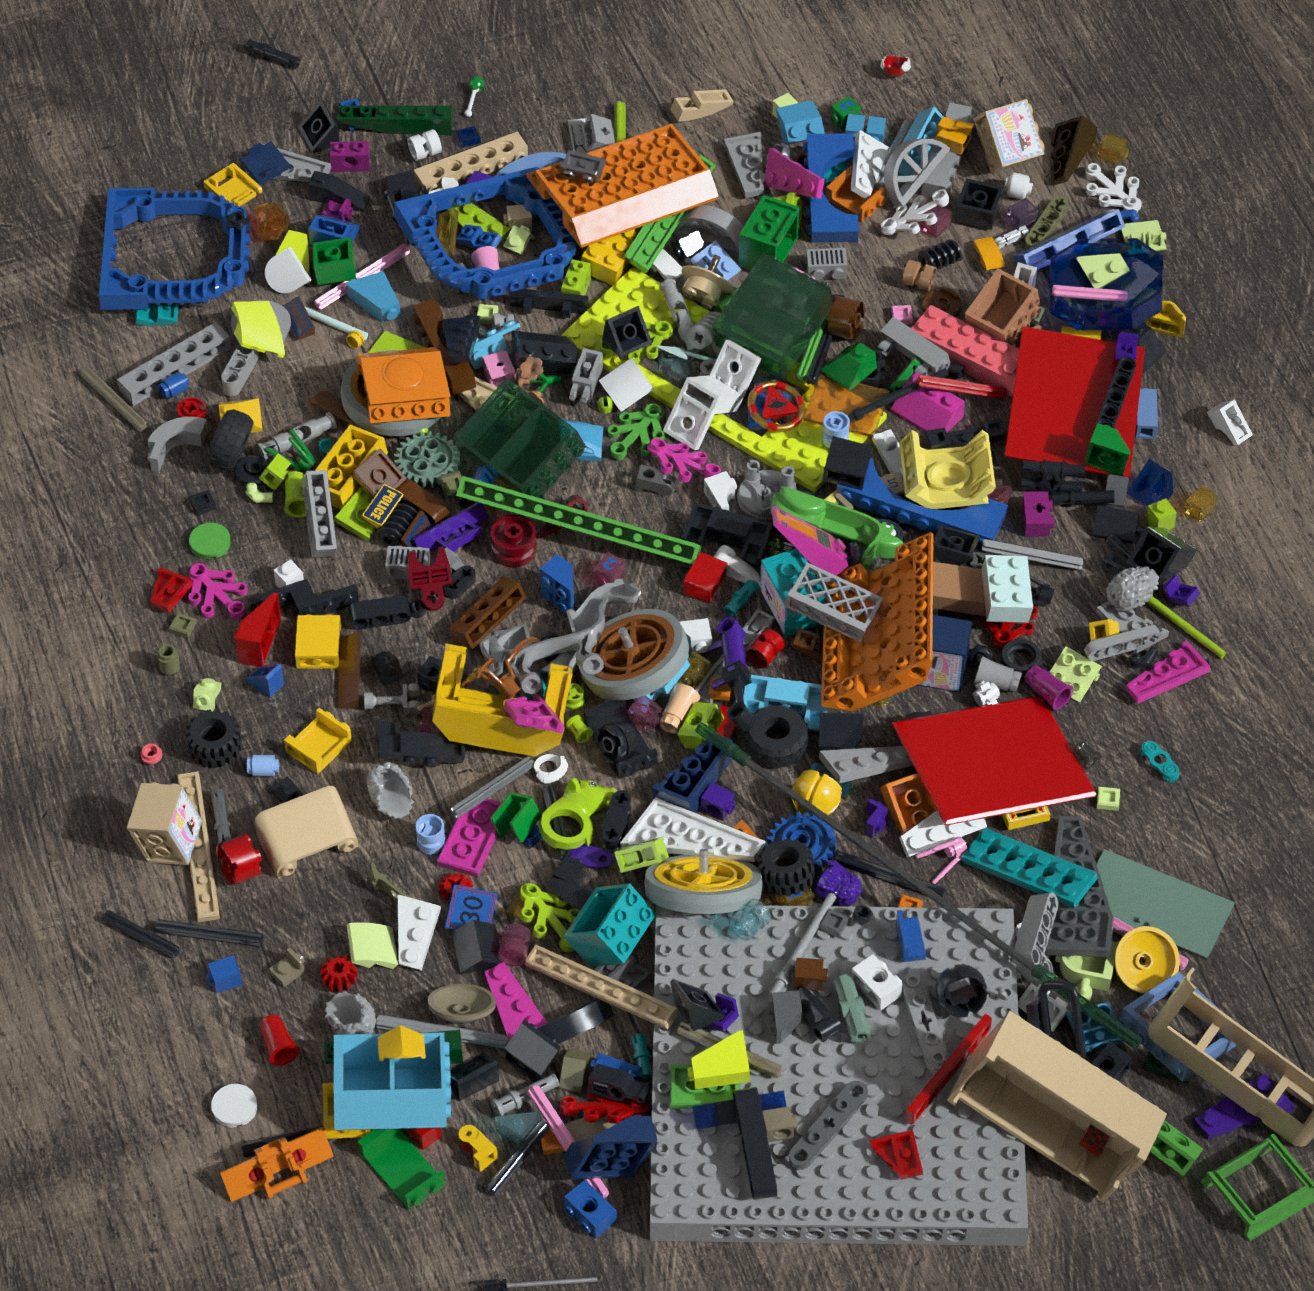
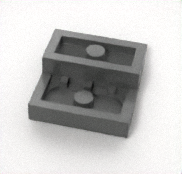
M629 955L624 964L598 966L594 969L596 972L639 991L653 979L652 972L637 964L632 955Z

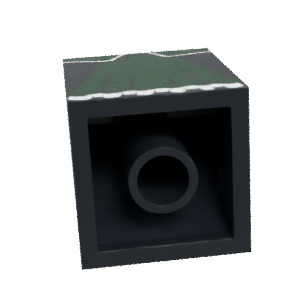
M1146 527L1126 563L1134 568L1138 566L1140 568L1149 567V569H1153L1159 576V584H1162L1173 575L1188 567L1198 549L1165 527Z

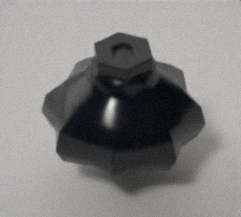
M977 644L969 650L968 660L973 664L974 668H977L980 665L982 656L992 661L993 652L989 650L988 646Z

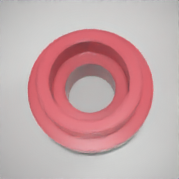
M147 744L141 751V759L146 764L158 763L162 758V750L155 744Z

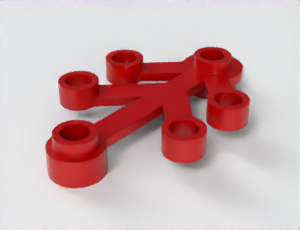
M1033 606L1032 612L1034 613L1031 614L1029 620L1037 618V607ZM986 616L980 617V625L991 631L993 634V644L999 649H1003L1004 645L1022 635L1030 636L1034 632V625L1031 622H1024L1021 627L1010 631L1011 626L1019 622H1000L1002 628L999 629L993 621H983L987 620Z
M589 1086L586 1089V1096L597 1102H577L576 1098L572 1096L563 1097L560 1102V1113L564 1116H574L578 1113V1109H585L584 1121L588 1123H594L599 1118L607 1115V1121L616 1124L629 1116H647L650 1107L647 1102L640 1104L628 1098L619 1101L621 1103H616L611 1099L590 1094Z

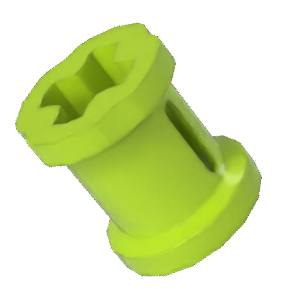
M575 715L566 722V729L575 735L577 743H584L591 738L593 731L583 723V718L580 715Z

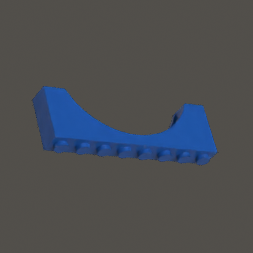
M873 458L870 459L863 490L837 485L836 493L841 494L856 507L937 534L940 525L979 535L980 539L976 548L980 550L984 539L996 540L1008 508L1007 504L989 498V504H979L960 510H936L916 505L901 498L884 484L875 469Z

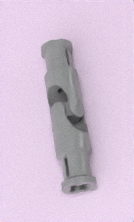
M674 279L665 280L659 285V288L666 297V305L678 326L681 340L687 346L686 351L697 354L703 349L693 347L688 341V331L694 326V323L690 318L682 294L678 293Z
M327 412L325 416L317 420L311 419L292 429L301 441L305 443L320 436L322 432L328 429H336L337 426L333 415ZM299 428H304L308 432L306 439L303 440V433ZM291 432L281 433L272 437V440L268 442L258 443L257 450L259 455L267 460L272 454L265 450L266 447H273L271 449L280 454L289 450L292 446L288 440L289 437L293 438L296 443L297 441Z

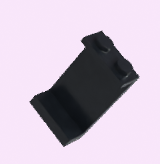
M608 700L584 710V724L592 729L594 740L596 731L606 722L628 723L636 733L638 740L636 750L623 762L609 763L618 779L632 776L635 772L651 768L654 764H657L656 748L650 750L626 712L625 700Z

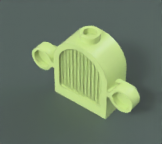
M1112 941L1110 957L1056 955L1055 962L1060 963L1062 975L1069 982L1077 985L1075 988L1078 991L1080 1003H1087L1091 1000L1092 988L1109 991L1114 969V953L1118 942Z

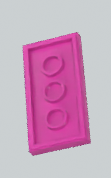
M487 798L457 818L437 859V865L478 878L498 835L490 818L502 802Z

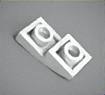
M662 249L651 268L655 273L658 271L664 280H675L683 275L681 272L682 267Z

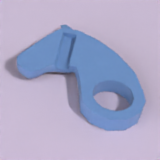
M540 152L524 156L509 163L494 177L533 167L541 169L564 161L566 154L560 152Z

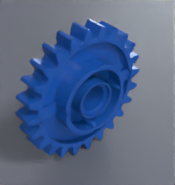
M798 811L795 817L789 813V819L781 817V824L774 823L776 830H769L771 836L767 837L768 843L777 842L779 839L799 840L800 843H805L807 848H810L812 851L814 869L822 871V864L829 865L826 861L828 858L833 859V852L837 850L834 829H831L828 824L818 819L814 814L810 817L808 811H806L804 816Z

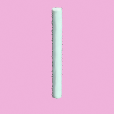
M305 307L310 318L346 333L354 330L359 331L363 334L364 340L368 337L367 332Z

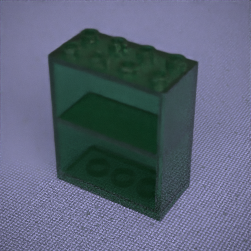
M762 253L713 326L715 345L722 349L725 340L735 342L761 358L757 368L784 381L833 307L830 286L823 281L819 282L813 279L808 273L797 271L790 264L780 262L773 255L768 256Z
M508 378L498 386L453 437L466 457L480 467L485 466L489 473L508 489L543 499L544 494L549 488H552L557 483L558 478L569 470L573 461L580 457L586 448L585 443L574 427Z

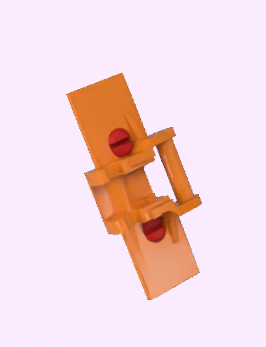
M321 1127L287 1142L286 1138L282 1137L254 1150L255 1157L221 1171L220 1175L231 1202L264 1188L268 1199L274 1198L273 1195L299 1183H307L304 1170L332 1158L334 1155L324 1129ZM287 1168L291 1171L297 1170V1175L269 1186V1182L274 1179L273 1174Z

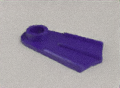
M583 844L576 849H571L572 854L570 857L581 860L586 867L603 869L609 867L613 862V856L609 851L591 845ZM603 858L607 859L606 862H600Z

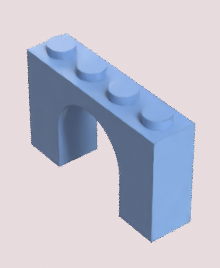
M1140 389L1135 438L1156 439L1158 428L1157 389Z

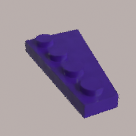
M1266 1073L1249 1083L1250 1086L1267 1098L1276 1086ZM1284 1093L1276 1102V1105L1287 1113L1294 1111V1104ZM1227 1097L1196 1117L1194 1124L1209 1140L1235 1131V1128L1253 1125L1255 1121L1261 1119L1250 1114Z

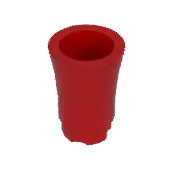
M279 1015L264 1017L259 1025L268 1050L270 1063L274 1066H283L291 1063L298 1057L300 1053L299 1047L291 1038Z

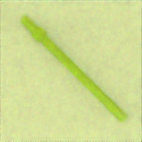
M1152 596L1147 602L1222 659L1226 655L1222 648Z

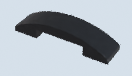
M1002 419L984 421L982 426L978 428L946 432L945 428L927 430L925 435L932 449L963 447L981 430L988 433L990 444L1007 437L1008 432Z
M596 998L570 1013L548 1023L544 1022L537 1027L542 1034L553 1038L559 1044L603 1023L614 1016V1013L609 1003Z

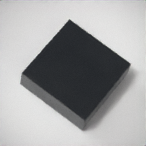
M208 490L189 497L197 516L216 509V504Z

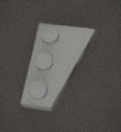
M1109 601L1098 606L1096 613L1103 620L1109 619L1119 622L1120 633L1153 624L1151 620L1147 618L1143 620L1135 615L1133 610L1128 612L1117 611L1115 605H1111ZM1165 628L1159 629L1162 634L1159 640L1161 641L1168 637L1169 631ZM1150 646L1143 647V648H1140V649H1136V650H1133V651H1134L1135 653H1138V652H1140V651H1142V650H1144V649H1146V648H1148V647H1150Z

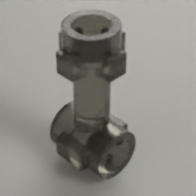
M663 363L658 374L663 379L669 377L677 381L682 389L687 377L692 376L687 375L684 377L673 371L672 365Z

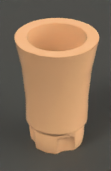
M681 683L673 686L660 720V727L664 731L676 734L679 731L694 703L700 700L698 692L692 687Z

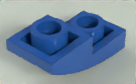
M466 224L456 238L458 242L474 249L485 246L496 248L502 239L499 233L484 232L480 226Z

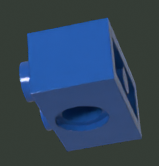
M586 1180L564 1196V1209L571 1218L575 1217L580 1222L581 1228L587 1234L591 1233L595 1238L617 1222L616 1209ZM593 1209L592 1212H585L584 1210Z

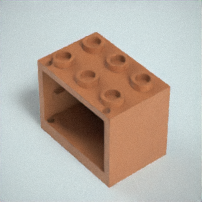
M997 268L965 312L966 323L1016 347L1022 334V327H1030L1032 319L1036 318L1041 311L1038 289Z

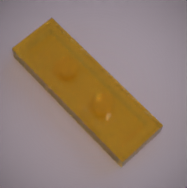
M455 208L439 214L437 238L449 257L455 256L459 211Z

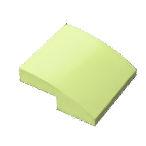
M349 923L347 925L352 963L368 968L378 964L394 969L398 965L393 927L374 923Z

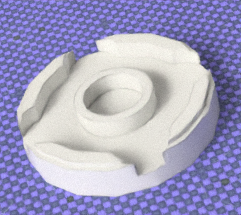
M229 1084L220 1088L214 1094L211 1101L212 1113L216 1121L223 1126L233 1128L237 1127V1125H245L255 1117L257 1098L254 1092L247 1086Z

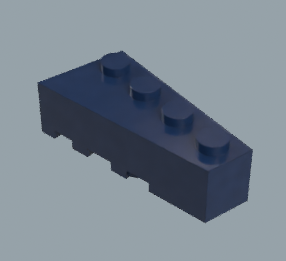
M713 733L694 750L695 753L689 758H684L677 769L673 772H668L661 783H656L652 787L654 799L656 797L696 813L701 806V797L711 783H717L735 757L733 741Z

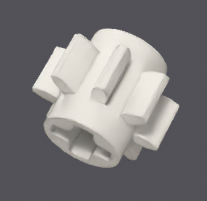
M982 681L975 685L977 690L973 693V697L979 706L998 703L996 699L1000 696V692L994 683Z

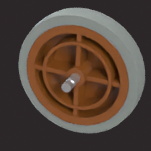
M641 609L627 612L605 623L599 641L591 650V653L599 654L604 662L603 669L594 675L586 673L581 666H579V669L589 689L601 698L608 700L638 698L661 688L676 676L688 656V639L678 619L666 611Z

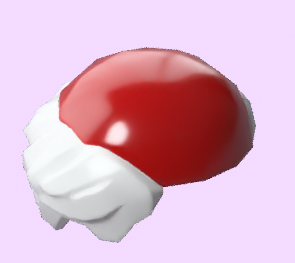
M885 56L880 64L882 70L891 77H900L911 68L910 59L901 56Z

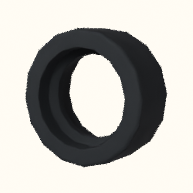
M1014 639L1004 645L1001 651L1000 662L1001 665L1022 673L1020 680H1025L1028 670L1035 665L1040 667L1041 651L1030 640ZM1022 652L1031 656L1033 662L1026 666H1019L1009 661L1008 657L1013 653Z

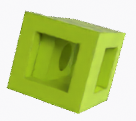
M278 453L259 479L275 491L289 472L286 469L291 463Z

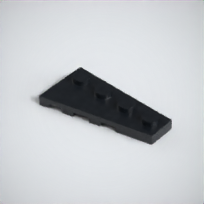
M480 315L442 319L451 364L471 361L482 323Z

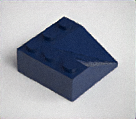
M634 1115L628 1117L593 1138L571 1143L564 1154L570 1180L634 1177L658 1140L651 1116Z

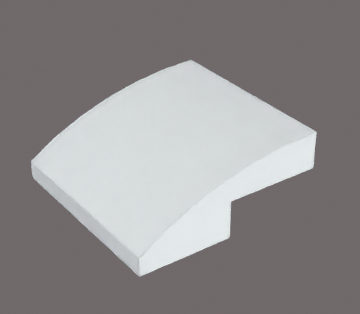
M632 358L599 380L621 412L654 390Z

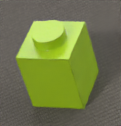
M1165 498L1148 505L1146 522L1150 527H1165L1171 530L1175 526L1177 512Z

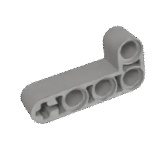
M1054 893L1030 896L1015 944V951L1047 973L1041 979L1013 959L1016 968L1028 982L1050 980L1053 976V966L1046 957L1045 950L1058 909V899Z

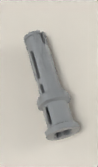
M552 1073L518 1091L510 1090L507 1095L499 1099H492L491 1105L497 1117L502 1118L505 1113L513 1109L518 1110L522 1107L523 1103L531 1100L527 1091L534 1085L541 1087L543 1093L559 1087V1081L555 1074Z

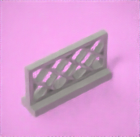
M807 562L795 585L789 591L784 607L861 643L870 623L883 602V598ZM810 571L816 574L818 579L809 581L806 576L807 572ZM832 581L836 584L837 588L828 590L825 582ZM821 584L823 591L814 593L811 585ZM807 587L809 594L803 595L797 592L798 588ZM851 590L855 592L856 597L847 599L844 591ZM840 593L842 600L833 602L830 594ZM826 596L828 603L822 604L816 598ZM870 599L876 602V604L866 608L863 600ZM859 601L862 609L852 611L849 604ZM845 605L848 612L841 613L835 607ZM864 614L867 621L865 623L856 620L855 616Z

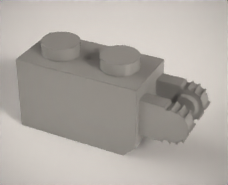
M583 348L572 378L570 401H575L578 394L582 395L581 402L586 404L589 397H592L603 369V352Z

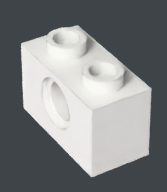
M874 954L852 968L851 976L853 977L854 984L880 1011L901 997L902 982L897 975H893L888 970L884 961L878 960Z

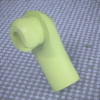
M247 484L246 495L256 503H273V493H261L257 490V484Z

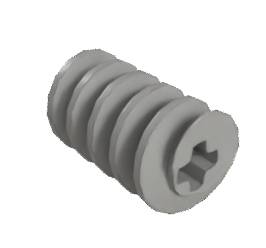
M718 312L706 314L689 329L688 341L697 349H704L727 330L728 323L726 318Z

